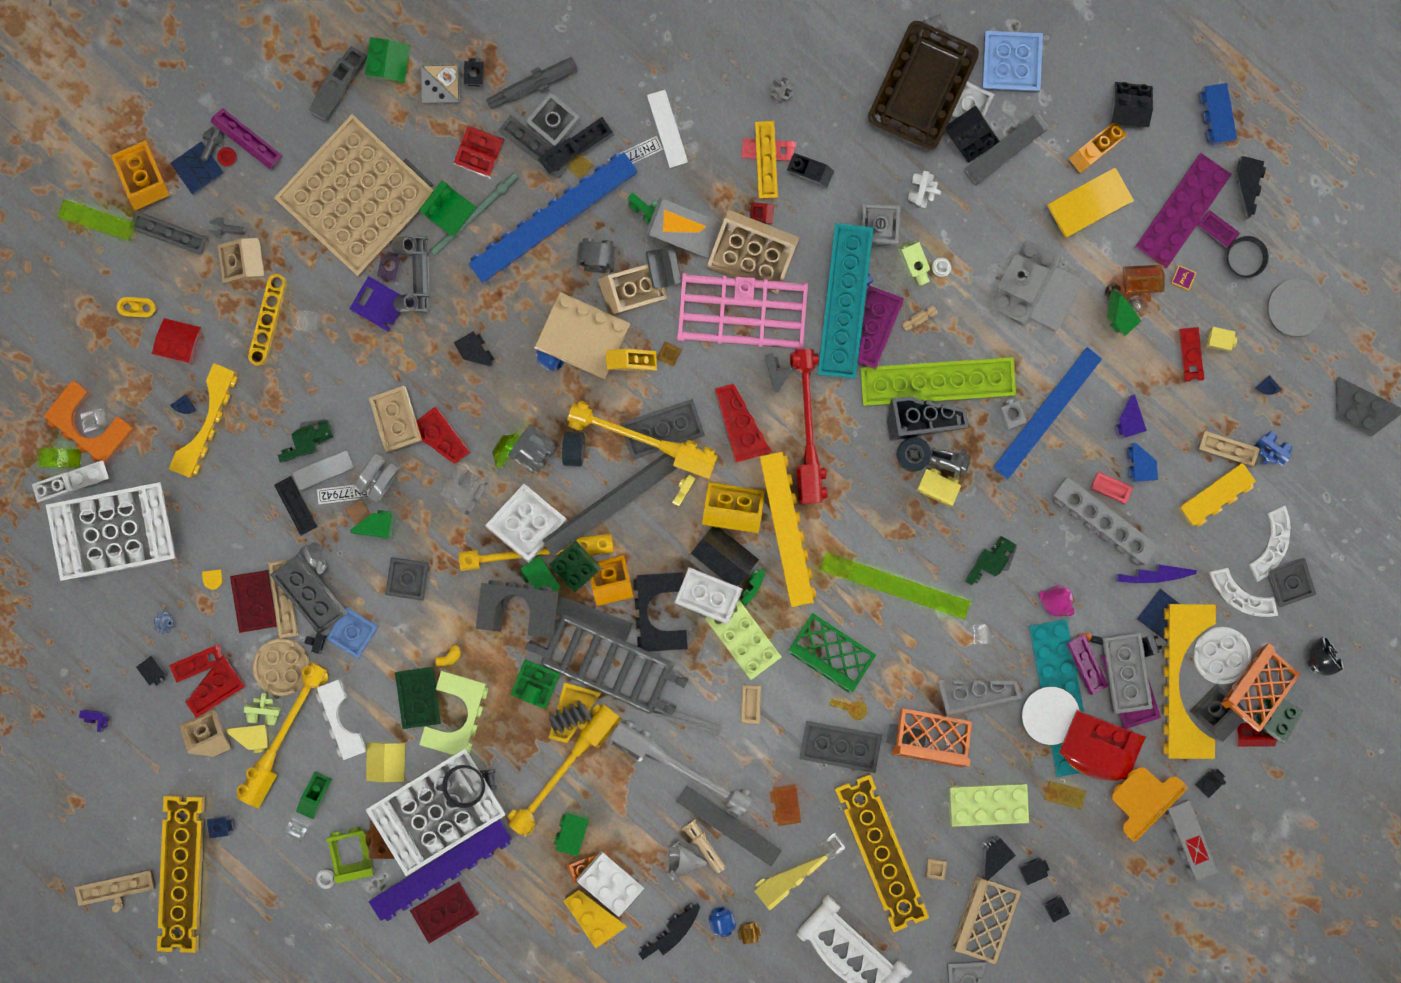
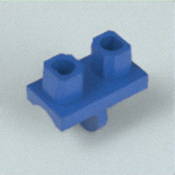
M1272 431L1261 437L1254 446L1260 448L1261 452L1259 454L1265 457L1262 462L1266 465L1270 461L1274 465L1278 462L1283 466L1291 458L1292 455L1290 453L1293 447L1286 442H1283L1280 447L1274 442L1278 437Z

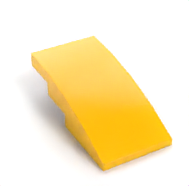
M1115 167L1047 204L1064 237L1067 238L1134 200Z

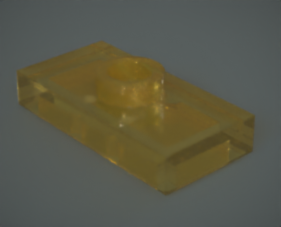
M1049 781L1044 800L1082 810L1087 791Z

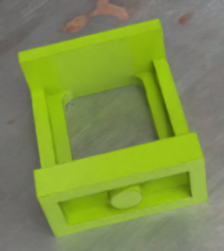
M360 827L349 829V833L342 834L341 831L330 833V837L326 838V842H328L335 873V884L375 875L372 859H369L365 829L360 830ZM358 836L363 860L343 865L340 860L337 840Z

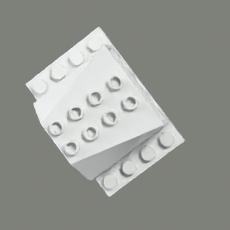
M161 482L46 505L60 581L107 574L176 559Z
M466 748L366 809V812L405 876L506 815L485 779V791L477 804L468 808H459L446 800L442 790V782L450 769L459 765H469L479 771ZM461 768L450 775L447 781V790L455 801L469 803L480 795L482 782L475 771Z

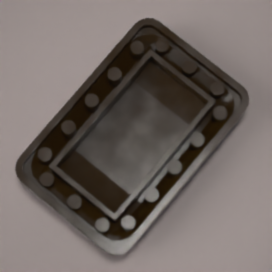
M922 21L911 22L869 111L868 121L870 124L926 150L937 148L979 57L978 48L967 41Z

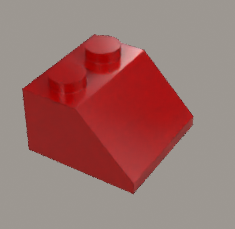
M164 318L156 334L152 354L192 364L201 327Z

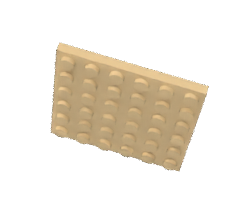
M351 114L281 189L274 199L355 275L359 276L415 217L420 207L434 190Z

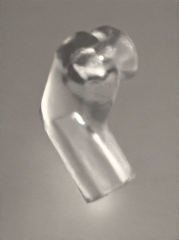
M1132 295L1127 299V302L1135 312L1138 313L1143 308V304L1140 303L1141 298L1138 295Z

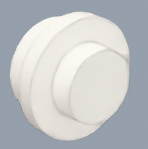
M938 258L932 264V271L936 276H947L951 271V264L946 258Z
M328 869L321 870L316 876L318 886L323 889L332 887L335 883V874Z

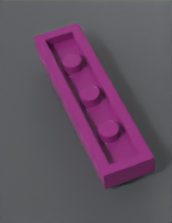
M222 108L212 117L210 122L267 168L271 169L280 161L282 155L225 109Z

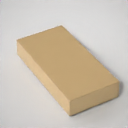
M742 685L740 723L760 724L761 685Z

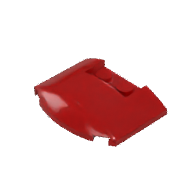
M1076 709L1059 753L1061 756L1064 755L1067 762L1073 768L1087 776L1106 781L1126 780L1135 765L1146 736Z

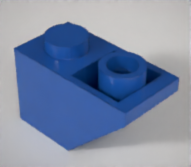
M1131 443L1130 447L1127 448L1128 459H1131L1132 466L1129 467V477L1133 478V482L1158 480L1157 460L1137 443Z

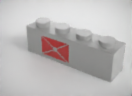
M1184 800L1172 805L1167 810V813L1164 814L1168 824L1172 823L1174 828L1172 835L1175 842L1179 841L1181 849H1179L1182 860L1186 859L1188 867H1186V871L1189 877H1193L1195 881L1218 873L1190 801Z

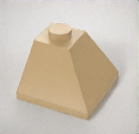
M214 709L179 725L186 750L189 754L215 757L231 749L228 737Z

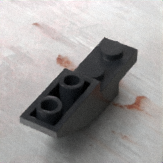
M692 902L683 908L685 912L679 916L675 913L667 919L669 922L666 924L669 932L664 930L656 936L657 940L652 943L648 941L640 946L641 951L638 954L641 959L644 960L658 949L662 955H665L676 946L693 925L700 909L699 903L694 905Z

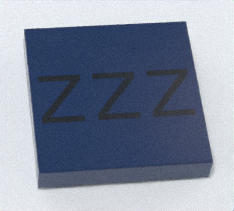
M202 141L170 163L192 195L224 174L211 154L207 161L200 159L205 148Z

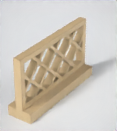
M976 876L951 949L996 964L1021 891ZM988 885L994 886L998 894L988 898L986 894ZM1012 892L1015 894L1013 901L1006 904L1002 895ZM1000 897L1003 906L994 910L990 901ZM988 903L991 912L982 916L979 911L980 907ZM1005 909L1007 918L999 922L996 913ZM993 915L997 924L987 928L984 919ZM981 921L985 930L975 934L973 930L974 924ZM999 927L1001 935L993 941L989 931ZM987 933L990 943L981 947L977 938ZM975 939L978 949L972 952L966 950L968 942ZM991 945L995 950L992 959L986 957L983 949Z

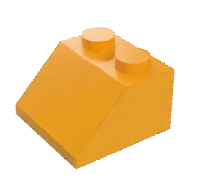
M624 555L596 562L602 568L590 579L596 606L634 597Z

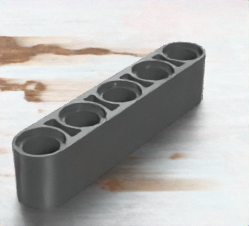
M1036 113L964 169L965 172L977 185L1050 127L1039 113Z

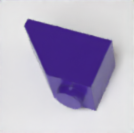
M1135 394L1128 397L1117 419L1118 424L1115 425L1118 435H1122V438L1147 431Z

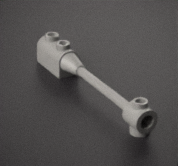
M625 720L622 723L620 721L608 744L639 762L643 760L644 756L661 763L664 762L725 798L726 806L728 807L727 813L735 818H740L741 815L744 816L753 800L749 798L751 796L749 791L741 789L740 792L735 790L730 793L667 756L650 739L652 735L649 732L642 730L639 733L634 730L635 725L632 722Z

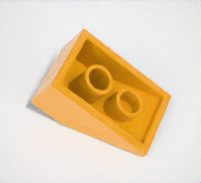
M146 140L110 155L134 210L170 196Z

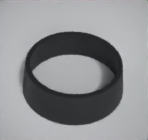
M1239 237L1228 248V267L1234 274L1240 277H1255L1261 274L1268 264V250L1265 244L1256 237ZM1242 241L1256 244L1263 255L1261 267L1251 275L1238 274L1229 263L1231 248Z
M459 765L446 773L442 782V790L450 804L459 808H468L477 804L483 797L485 782L481 773L474 767ZM461 768L475 771L482 782L480 795L469 803L455 801L447 790V781L450 775Z

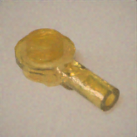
M831 698L829 705L848 711L851 718L861 720L866 717L867 706L863 702L855 701L849 704Z

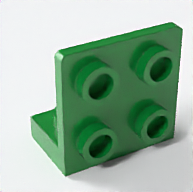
M441 180L419 211L454 237L474 212L476 206Z

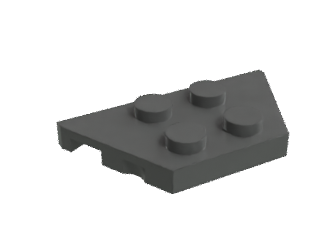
M1341 377L1337 378V420L1369 436H1373L1401 415V407Z

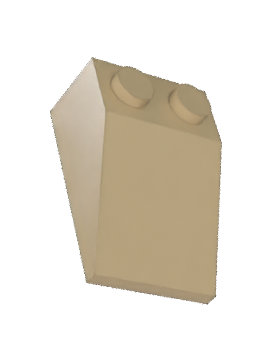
M648 264L598 279L608 313L611 315L668 298L665 287L653 289Z

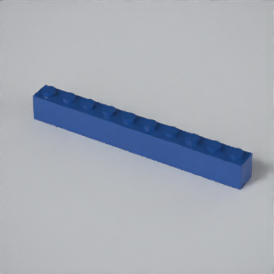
M618 152L610 158L611 162L607 165H599L594 169L595 173L590 177L586 175L579 180L580 184L575 188L570 186L563 192L565 195L561 198L555 197L547 203L549 205L544 210L540 208L532 214L533 218L529 221L526 219L517 224L518 228L515 231L511 232L509 230L501 236V241L498 243L494 241L485 248L487 251L483 254L477 253L471 257L469 266L482 284L637 174L638 170L625 152L622 154Z

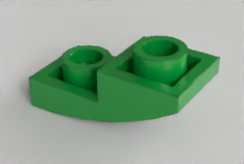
M763 568L760 571L756 569L749 576L751 578L749 583L754 588L751 590L748 587L741 594L743 597L741 602L745 606L753 599L762 584L765 575Z

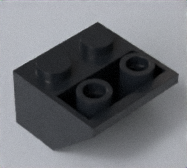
M1115 82L1111 123L1149 127L1153 112V86Z
M974 106L950 122L945 129L968 163L1000 142L977 106Z

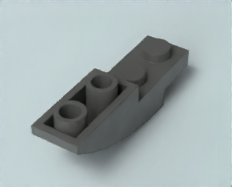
M350 46L344 56L337 60L317 92L309 111L325 121L345 94L346 87L367 59V55Z

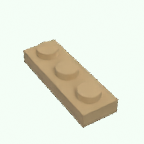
M1207 431L1203 432L1198 450L1252 467L1255 465L1260 449Z

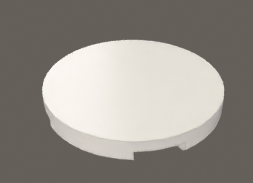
M1215 627L1207 630L1198 638L1193 650V660L1197 671L1206 680L1216 684H1230L1238 680L1250 663L1251 648L1247 639L1235 629Z
M1044 687L1038 689L1027 698L1023 705V726L1026 732L1040 743L1048 745L1060 744L1064 741L1076 709L1079 710L1078 704L1071 694L1061 688Z

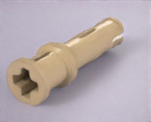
M693 819L684 825L681 830L687 833L691 839V844L698 847L716 874H718L726 867L706 840V833L700 830L696 824V819Z

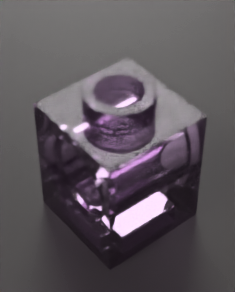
M387 252V255L382 254L377 273L378 278L398 281L402 259L398 257V254L393 252ZM388 261L395 263V268L392 271L385 269V264Z

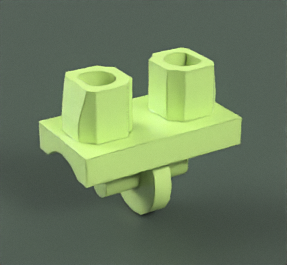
M262 693L261 698H254L253 703L260 705L246 704L244 707L247 723H258L259 714L266 715L265 724L275 725L281 713V707L266 706V704L273 705V699H266V693Z

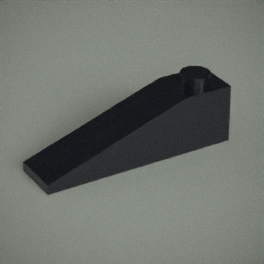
M910 396L892 398L890 401L887 419L890 440L969 428L966 409L946 404H936L928 400L923 401Z

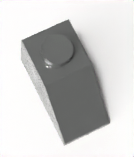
M889 723L886 743L896 745L898 725ZM911 728L915 737L923 733L921 729ZM908 732L903 735V744H909L913 741ZM925 735L918 740L922 747L925 746Z

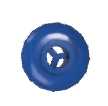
M537 349V363L548 371L559 370L563 366L565 361Z
M719 907L711 911L708 920L712 932L721 937L731 935L736 927L732 911L725 907Z

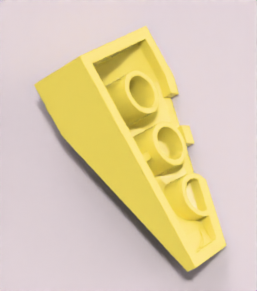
M824 854L772 875L766 880L762 878L755 884L756 888L754 891L766 907L771 910L789 894L791 888L797 887L806 875L809 876L828 858Z

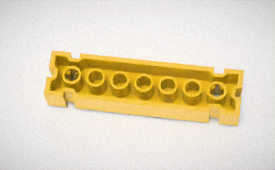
M869 773L855 779L857 782L855 785L850 786L849 782L834 789L840 803H846L847 808H844L843 811L884 911L889 910L891 915L887 916L892 931L896 932L908 927L906 922L913 920L916 924L928 919L929 916L924 903L917 902L916 898L920 897L919 891L879 795L874 796L872 790L876 789V786ZM857 794L865 797V800L862 799L863 803L859 804L858 801H854V798H857ZM901 902L908 903L909 906H906L907 910L903 911L902 908H898V906H901Z
M181 795L163 796V812H168L167 818L162 819L158 928H162V934L157 936V951L173 952L176 947H180V952L196 953L199 950V935H194V932L200 927L204 820L199 818L200 813L205 812V796H188L187 800H182ZM183 811L188 815L185 821L183 817H180V813H183ZM178 927L183 932L180 936L174 931Z

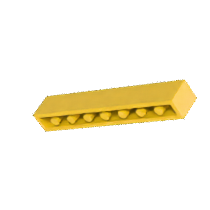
M783 452L760 456L790 605L795 607L814 603L813 599L817 598L815 587L810 586L809 580L813 579L811 568L806 567L805 561H808L809 558L807 549L803 550L801 542H805L803 530L799 531L797 524L801 523L799 511L795 512L794 504H797L795 493H791L790 490L793 482L791 474L787 475L786 467H789L787 455L783 456Z

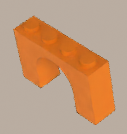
M72 380L43 415L47 418L45 422L54 429L57 426L62 430L60 434L67 440L73 439L77 443L75 446L84 453L88 451L92 455L90 458L94 462L103 461L106 465L135 428L117 416L100 436L95 438L82 436L75 427L74 416L90 392L78 382Z

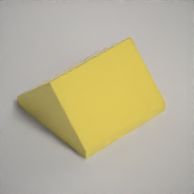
M367 742L366 781L405 782L406 743Z

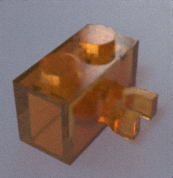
M1161 265L1123 267L1122 284L1126 294H1135L1136 302H1140L1142 293H1145L1147 302H1150V293L1164 292L1165 273Z
M796 784L774 786L773 791L769 792L771 803H775L776 810L772 811L773 821L778 822V826L801 823Z

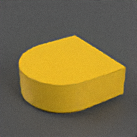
M222 569L202 572L203 584L206 588L215 590L222 585Z

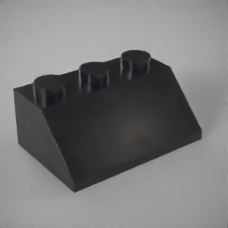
M714 526L710 528L691 552V555L725 582L737 587L759 561L756 556L722 529Z

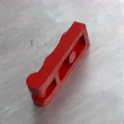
M1199 327L1179 329L1184 382H1191L1193 379L1203 381L1204 370ZM1196 366V372H1190L1189 367Z
M220 644L170 664L169 666L176 683L211 669L222 656ZM213 653L216 660L210 662L208 655Z

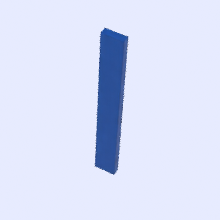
M1088 347L1084 350L993 466L997 472L1006 479L1010 478L1102 360L1101 357Z

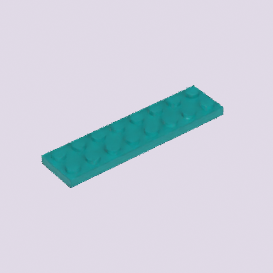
M835 222L818 375L856 379L874 229L872 226Z
M1067 619L1029 626L1040 689L1044 687H1057L1067 691L1076 700L1079 710L1084 712L1076 665L1066 644L1071 640ZM1062 743L1051 745L1056 777L1081 773L1067 762L1064 755L1061 756L1059 753Z

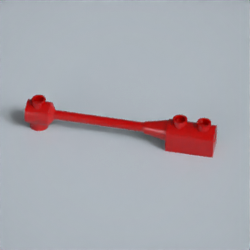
M814 349L795 350V352L790 353L791 368H796L797 371L802 373L806 434L804 465L796 466L798 504L823 503V499L827 498L828 495L827 488L822 487V479H826V469L821 468L813 439L809 373L815 369V365L819 364V355L814 353Z

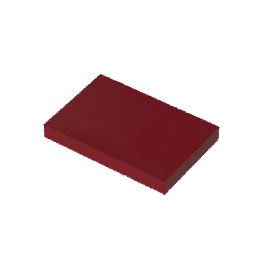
M269 570L230 576L239 633L277 627Z
M460 881L410 910L429 944L479 915Z

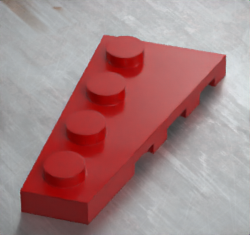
M730 384L715 388L735 463L772 453L770 446L767 445L762 432L758 429L754 418L750 415L735 385Z

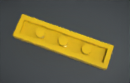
M774 120L755 121L759 198H778Z

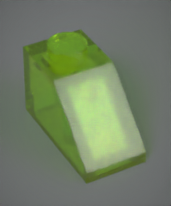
M39 448L38 467L81 468V450Z

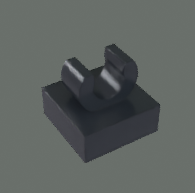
M317 633L315 638L306 636L304 644L313 646L311 652L322 654L327 635Z
M1149 635L1142 638L1145 657L1160 653L1159 650L1162 646H1157L1155 639H1158V636Z

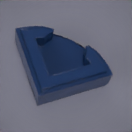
M1270 375L1255 387L1258 392L1266 395L1275 394L1282 390Z
M184 395L170 405L175 411L183 414H191L197 411L187 395Z

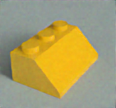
M708 482L702 525L759 533L765 491Z

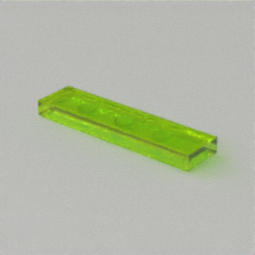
M64 199L57 216L60 219L130 241L136 224L132 221Z

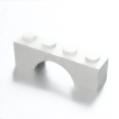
M339 679L318 687L316 697L319 703H323L325 709L322 711L326 721L330 722L332 727L329 728L330 735L338 743V746H336L338 756L343 757V760L366 752L367 749L361 733H353L346 730L339 721V707L347 698L341 680Z

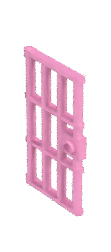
M683 273L677 341L696 340L718 342V344L723 342L803 350L805 347L804 328L808 282L802 284L768 281V279H764V281L755 280L753 277L736 276V278H727V276L710 277ZM686 282L722 285V295L685 294ZM726 285L735 286L734 297H725ZM754 288H763L762 300L753 299ZM767 289L803 291V303L766 300ZM684 302L721 304L720 315L684 313ZM724 306L762 307L761 319L724 316ZM766 308L802 310L801 322L765 319ZM683 320L719 323V334L682 332ZM723 323L760 326V337L722 335ZM764 327L800 329V340L763 338Z

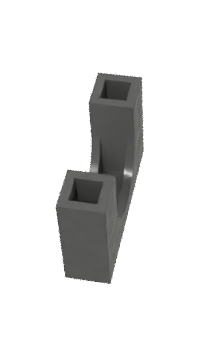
M489 580L488 584L481 583L476 629L501 632L506 604L513 597L520 596L527 602L530 609L528 636L553 638L559 592H553L552 587L543 586L540 587V590L534 589L535 585L523 584V588L517 587V583L506 582V586L500 585V581Z

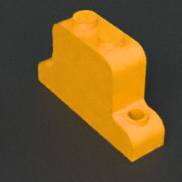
M1144 767L1132 770L1124 783H1120L1115 787L1112 795L1115 804L1129 817L1123 825V831L1127 837L1135 843L1188 789L1186 784L1178 777H1170L1164 783H1161Z

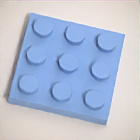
M985 31L982 89L1040 92L1043 33Z

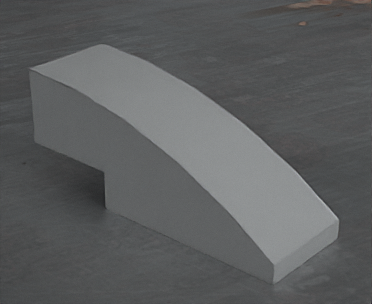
M344 451L304 467L292 474L299 490L302 491L354 469V465L348 451Z

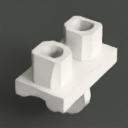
M928 171L914 173L912 183L920 185L919 192L910 190L908 195L910 202L926 209L928 200L934 201L935 195H941V191L937 190L938 183L933 182L934 175Z

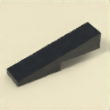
M601 117L538 159L550 175L607 140L614 133L604 118Z

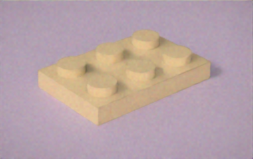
M401 386L369 398L386 453L422 441L406 386Z

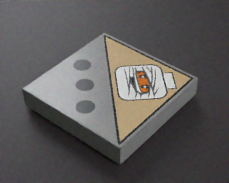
M459 64L421 65L422 104L460 103Z

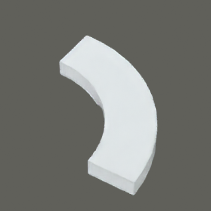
M1285 505L1267 513L1270 522L1269 542L1261 556L1249 564L1257 582L1269 575L1268 570L1274 569L1279 565L1288 549L1291 526Z
M1229 568L1209 572L1215 589L1233 608L1253 616H1278L1274 597L1262 598L1244 592L1234 582Z

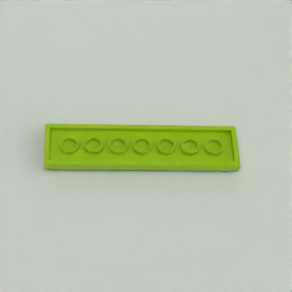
M1014 357L878 366L876 370L870 367L860 368L863 406L890 404L892 398L909 396L923 401L1016 396Z

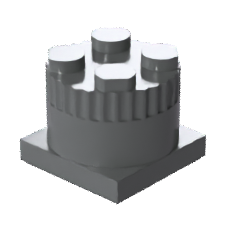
M530 424L508 453V456L534 474L535 472L540 473L545 466L543 462L547 456L551 457L557 448L554 446L555 442Z

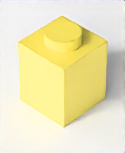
M1211 327L1206 347L1231 351L1232 348L1236 347L1237 343L1235 331Z

